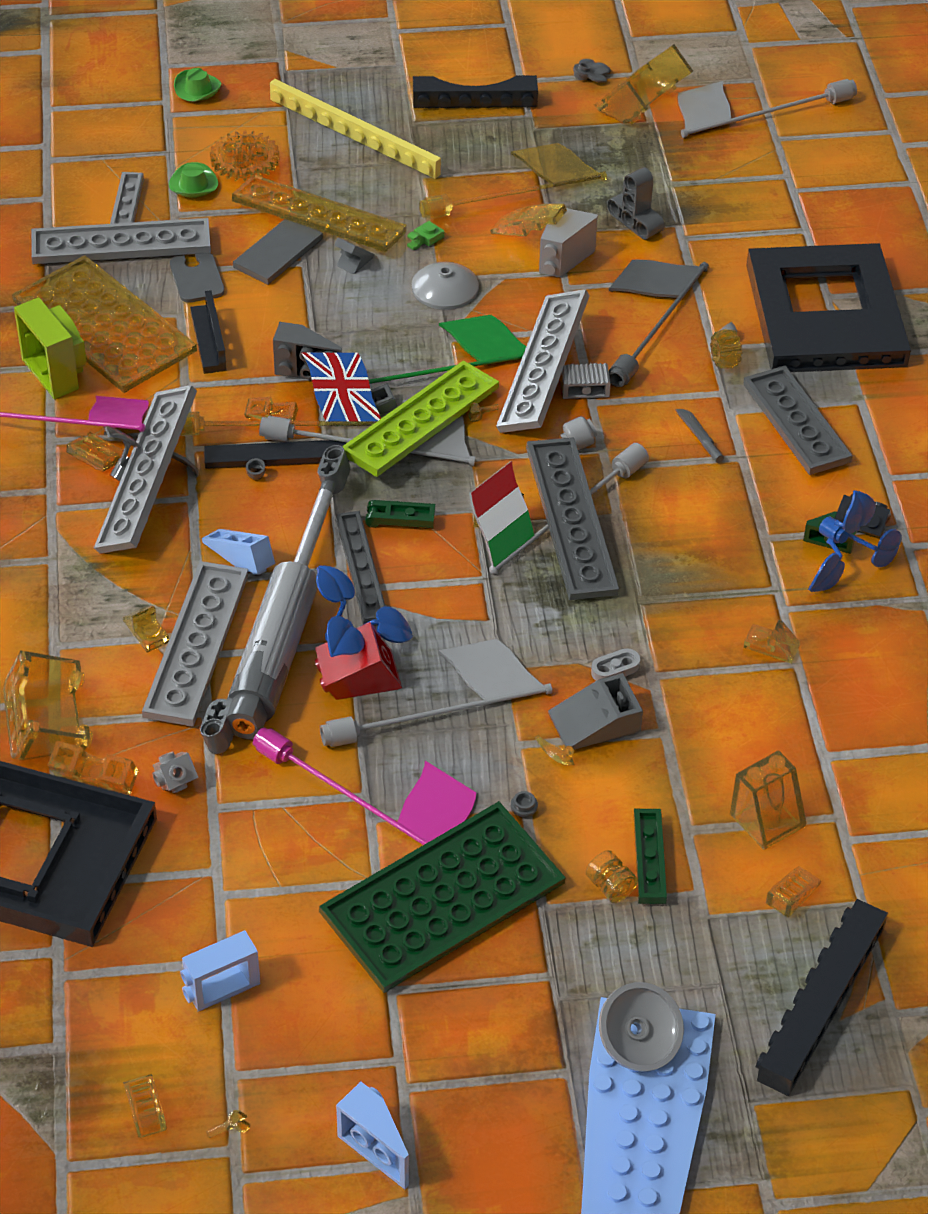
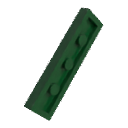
M634 808L638 904H666L667 891L661 809Z

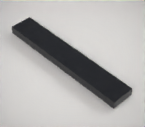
M320 440L204 446L205 469L246 467L247 462L254 458L261 459L265 466L320 463L323 453L328 447L334 445L343 446L346 443Z

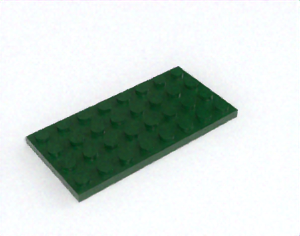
M498 801L319 906V913L382 992L385 993L565 884L566 877L501 802Z

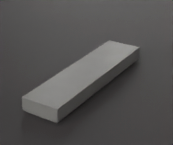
M122 172L110 224L131 223L135 221L144 182V173Z

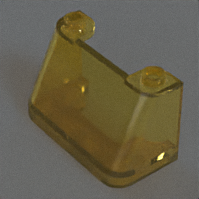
M20 650L5 679L3 689L12 759L28 760L85 751L87 747H90L93 733L88 725H79L75 697L78 687H81L84 682V672H81L79 660Z

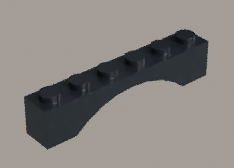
M516 75L499 83L480 86L454 84L434 76H413V108L537 107L538 105L537 75Z

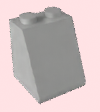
M555 206L540 240L539 273L562 277L594 253L596 249L598 215Z

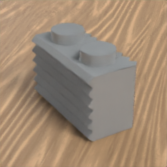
M606 363L564 365L560 376L563 399L609 397L610 378Z

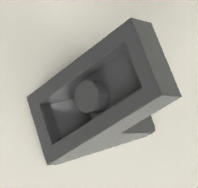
M339 237L334 244L341 248V257L337 266L352 274L358 272L375 255Z

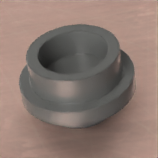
M518 792L511 800V810L517 816L529 817L537 811L538 802L530 792Z

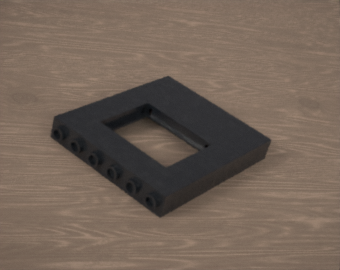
M880 243L748 248L746 267L770 369L786 366L790 372L908 367L911 348ZM782 270H785V275H781ZM853 276L862 309L793 312L785 279Z
M0 761V805L65 822L32 885L0 877V922L93 947L157 820L155 802Z

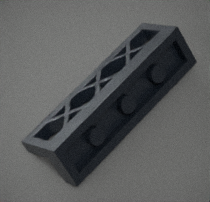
M212 290L205 291L206 305L190 307L204 374L227 371L225 347Z

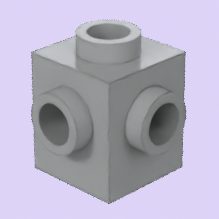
M174 752L166 753L159 757L160 762L153 764L155 772L152 775L156 785L162 787L163 790H172V793L187 788V782L198 778L191 757L187 752L174 754Z

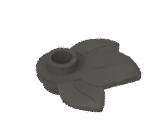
M582 59L579 61V64H575L573 67L576 78L580 80L591 79L592 81L602 83L607 82L604 75L611 72L609 66L600 62L595 63L592 59Z

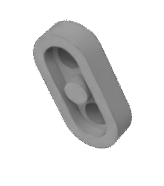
M621 649L596 658L592 662L591 675L597 681L598 679L621 673L624 676L634 674L640 667V655L632 649Z

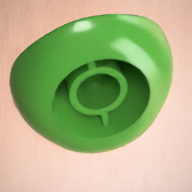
M201 68L184 70L175 77L174 89L180 98L195 102L214 96L219 91L222 83L216 77L207 74V71L205 72Z
M190 162L180 166L169 181L171 191L190 198L207 195L218 187V179L215 173L207 165L198 162Z

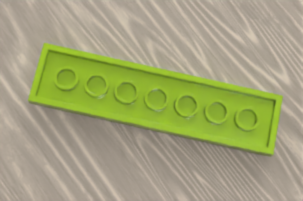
M463 360L342 447L348 460L378 477L499 388V381Z

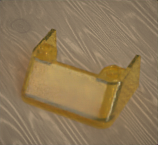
M673 44L637 69L594 105L599 112L624 124L630 122L632 125L641 118L640 114L648 109L647 106L663 93L668 95L677 88L675 84L691 74L693 70L675 44Z

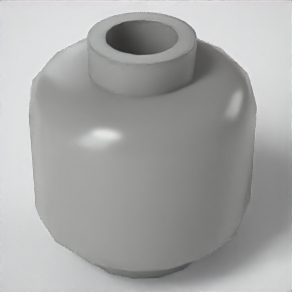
M582 416L566 422L563 425L564 433L560 434L561 438L574 437L578 451L592 445L595 441L594 437L597 436L591 420H586Z

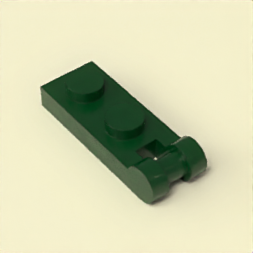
M371 500L367 504L368 514L365 518V524L372 528L378 525L433 528L436 504Z

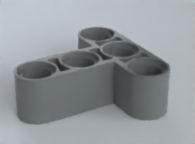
M646 167L626 175L623 182V193L607 201V208L610 214L642 239H648L665 228L663 218L651 208L653 176Z

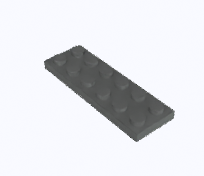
M786 366L744 377L743 385L809 475L852 462L853 455Z

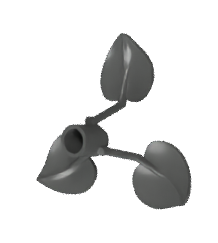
M105 426L104 435L119 438L125 445L121 459L119 458L110 474L113 478L121 481L129 460L127 454L130 445L137 449H140L141 446L133 437L124 433L119 428ZM173 452L171 458L187 465L197 478L198 471L193 463L186 457Z

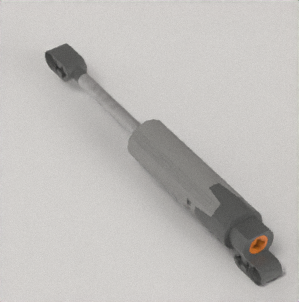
M340 445L328 447L323 453L317 471L321 486L294 562H282L275 566L227 700L217 699L210 703L207 708L200 732L211 753L219 754L225 752L231 745L234 735L243 739H254L257 732L264 727L265 722L275 714L318 589L316 583L317 575L308 565L332 496L343 490L351 468L345 450Z

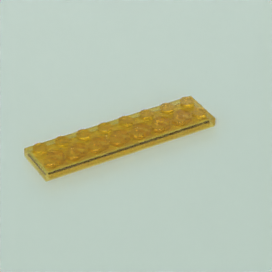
M252 175L232 193V201L242 206L251 207L263 213H269L281 219H287L317 229L320 232H326L341 239H347L359 245L374 248L380 252H387L406 233L407 229L406 224L257 175Z

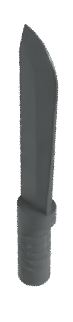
M676 409L678 415L699 439L711 457L717 463L722 462L724 456L716 448L714 441L708 436L695 416L688 410Z

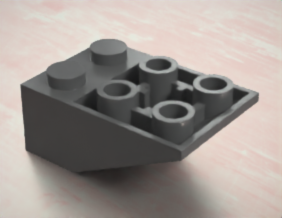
M279 322L273 338L275 375L312 380L308 365L301 353H342V347L303 325Z
M621 673L598 679L548 710V714L566 750L571 751L640 732L643 710L624 674Z

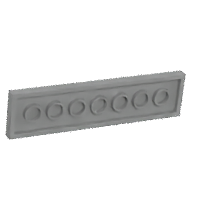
M208 218L31 229L32 264L211 253Z
M586 289L547 295L545 297L496 425L500 433L542 427L589 299Z
M192 385L155 393L144 420L146 429L144 432L139 433L136 440L141 448L137 449L134 447L95 543L94 549L99 553L137 547L160 485L163 482L165 472L171 461L172 454L178 443L179 436L186 423V418L193 405L197 390Z
M199 561L143 707V718L194 727L248 579V569Z

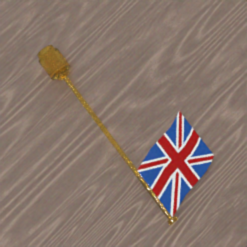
M301 353L310 370L315 398L325 421H292V424L295 426H372L381 419L372 398L367 370L358 353ZM189 412L180 435H200V431H204V426H260L261 421H204V416H200V412Z

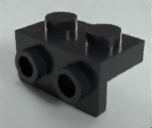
M853 494L851 496L843 495L836 520L843 523ZM875 502L876 508L872 519L867 525L860 526L858 532L880 539L887 521L891 518V511L887 509V505Z

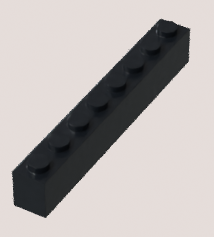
M859 899L855 901L852 908L847 907L841 918L843 924L840 928H834L829 939L830 946L828 948L823 947L817 960L819 965L816 969L813 967L810 969L805 983H807L805 989L799 988L793 1000L795 1006L792 1010L787 1009L781 1020V1030L773 1032L768 1043L770 1047L768 1052L760 1054L755 1068L759 1069L758 1082L789 1097L885 928L888 912Z

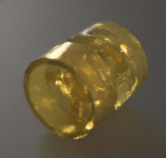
M610 850L597 855L586 869V876L596 887H600V891L611 903H618L627 898L638 883L637 877L627 866H623V862Z

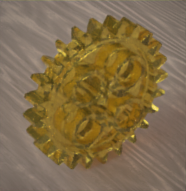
M236 131L234 136L228 133L227 138L220 137V142L215 141V146H211V166L214 167L215 172L219 171L220 176L226 174L227 179L233 176L235 181L239 178H242L244 182H246L247 178L255 181L256 176L262 179L263 173L270 175V170L275 171V166L279 165L278 145H275V140L270 141L269 136L263 138V133L255 135V131H252L251 134H247L244 131L243 134H239Z

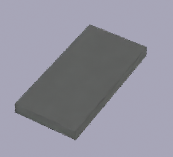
M288 216L234 260L233 268L268 285L323 239V233Z

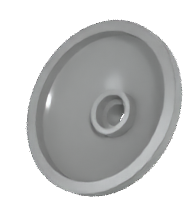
M454 262L429 264L420 269L412 280V292L415 298L428 307L440 310L457 309L469 304L475 299L479 290V282L476 275L465 266Z
M634 982L619 987L606 999L599 1016V1033L604 1048L618 1064L633 1071L646 1072L663 1067L677 1054L683 1040L684 1025L678 1005L666 991L654 984ZM632 1024L637 1027V1034L632 1033Z

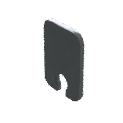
M211 253L195 254L196 260L200 263L196 267L186 266L185 256L174 257L170 260V269L182 301L190 303L205 300V291L212 290L213 298L221 297L224 294V286Z

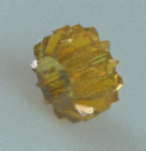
M727 329L714 332L713 336H711L710 353L713 356L712 360L715 362V365L726 369L738 366L742 360L741 355L743 352L737 332Z

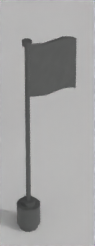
M632 260L610 286L609 291H626L656 297L677 298L632 356L628 354L620 355L609 369V378L612 385L622 387L627 385L639 369V364L635 358L700 275L709 269L708 263L702 262L700 266H689L653 260Z

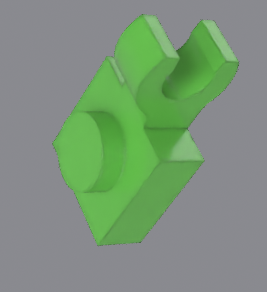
M428 221L407 235L412 240L407 244V247L416 250L423 244L431 246L444 238L445 231Z

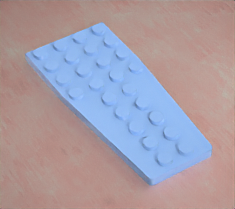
M601 997L589 1071L581 1214H680L706 1096L716 1014L679 1009L683 1019L684 1033L677 1054L669 1063L661 1068L639 1072L618 1064L604 1048L599 1033V1016L607 998ZM632 1024L631 1031L633 1034H637V1027Z

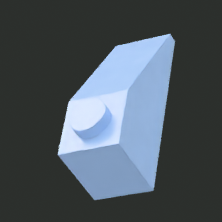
M218 529L202 538V542L232 565L246 568L253 575L266 572V568L275 564L268 536Z

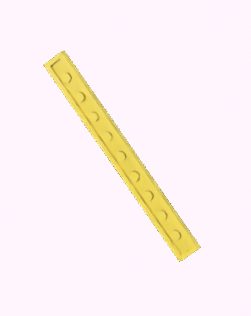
M277 79L270 82V100L434 179L441 175L440 157Z

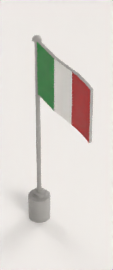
M633 443L612 460L613 472L590 489L591 495L614 476L618 475L628 478L649 461L646 449L639 443ZM512 461L469 493L474 516L487 545L492 565L489 571L493 575L497 574L498 569L549 529L547 524L534 534L528 508L515 479Z

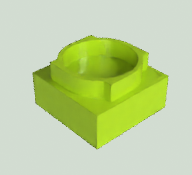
M39 297L14 307L23 362L53 399L78 390L77 374L83 372V366L86 364L84 341L70 316L60 305L49 309Z

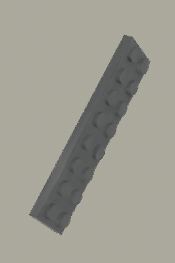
M574 437L528 441L526 445L528 457L569 600L618 595L619 586Z

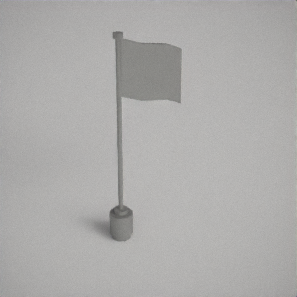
M840 80L829 83L824 94L731 118L730 105L723 91V81L678 93V106L685 121V129L681 130V136L685 138L688 137V134L825 97L832 104L843 102L857 95V86L854 80Z
M462 415L411 452L412 454L467 462L471 466L475 464V456L469 455L465 443ZM275 416L262 417L259 429L260 436H264L268 440L288 442L289 438H294V434L345 443L352 440L350 438L295 430V425L292 424L291 419Z
M497 639L438 650V654L454 666L466 684L483 700L359 725L358 721H353L351 716L335 719L320 725V735L324 746L336 747L357 742V737L361 735V730L544 692L552 694V686L550 683L545 685L540 683L524 668L514 653Z

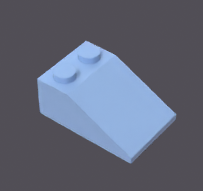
M360 1082L336 1105L338 1137L403 1189H406L409 1186V1154L380 1092Z

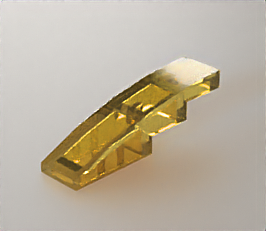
M565 204L527 206L502 216L490 231L491 234L527 236L531 230H542L546 224L556 225L567 212Z

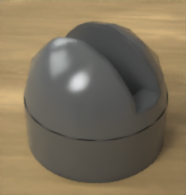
M254 458L247 462L246 472L251 479L258 480L264 476L266 468L265 463L261 459Z

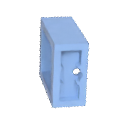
M245 930L182 958L183 970L180 971V974L185 984L182 987V991L187 1002H193L198 1012L260 984L258 951Z

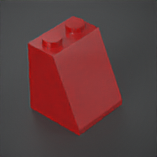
M371 622L356 628L364 638V647L357 654L331 657L327 642L315 648L318 657L315 659V663L319 672L322 673V678H320L321 686L326 693L330 692L336 700L394 691L402 688L392 649Z

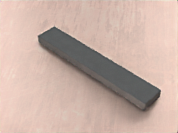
M360 511L336 514V523L364 625L371 620H377L376 612L380 608L385 607Z

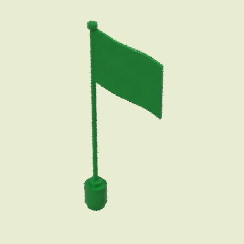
M491 314L439 323L440 327L449 332L460 346L477 360L476 362L469 363L474 367L522 359L526 346L517 340L510 330ZM456 365L368 380L369 384L445 372Z

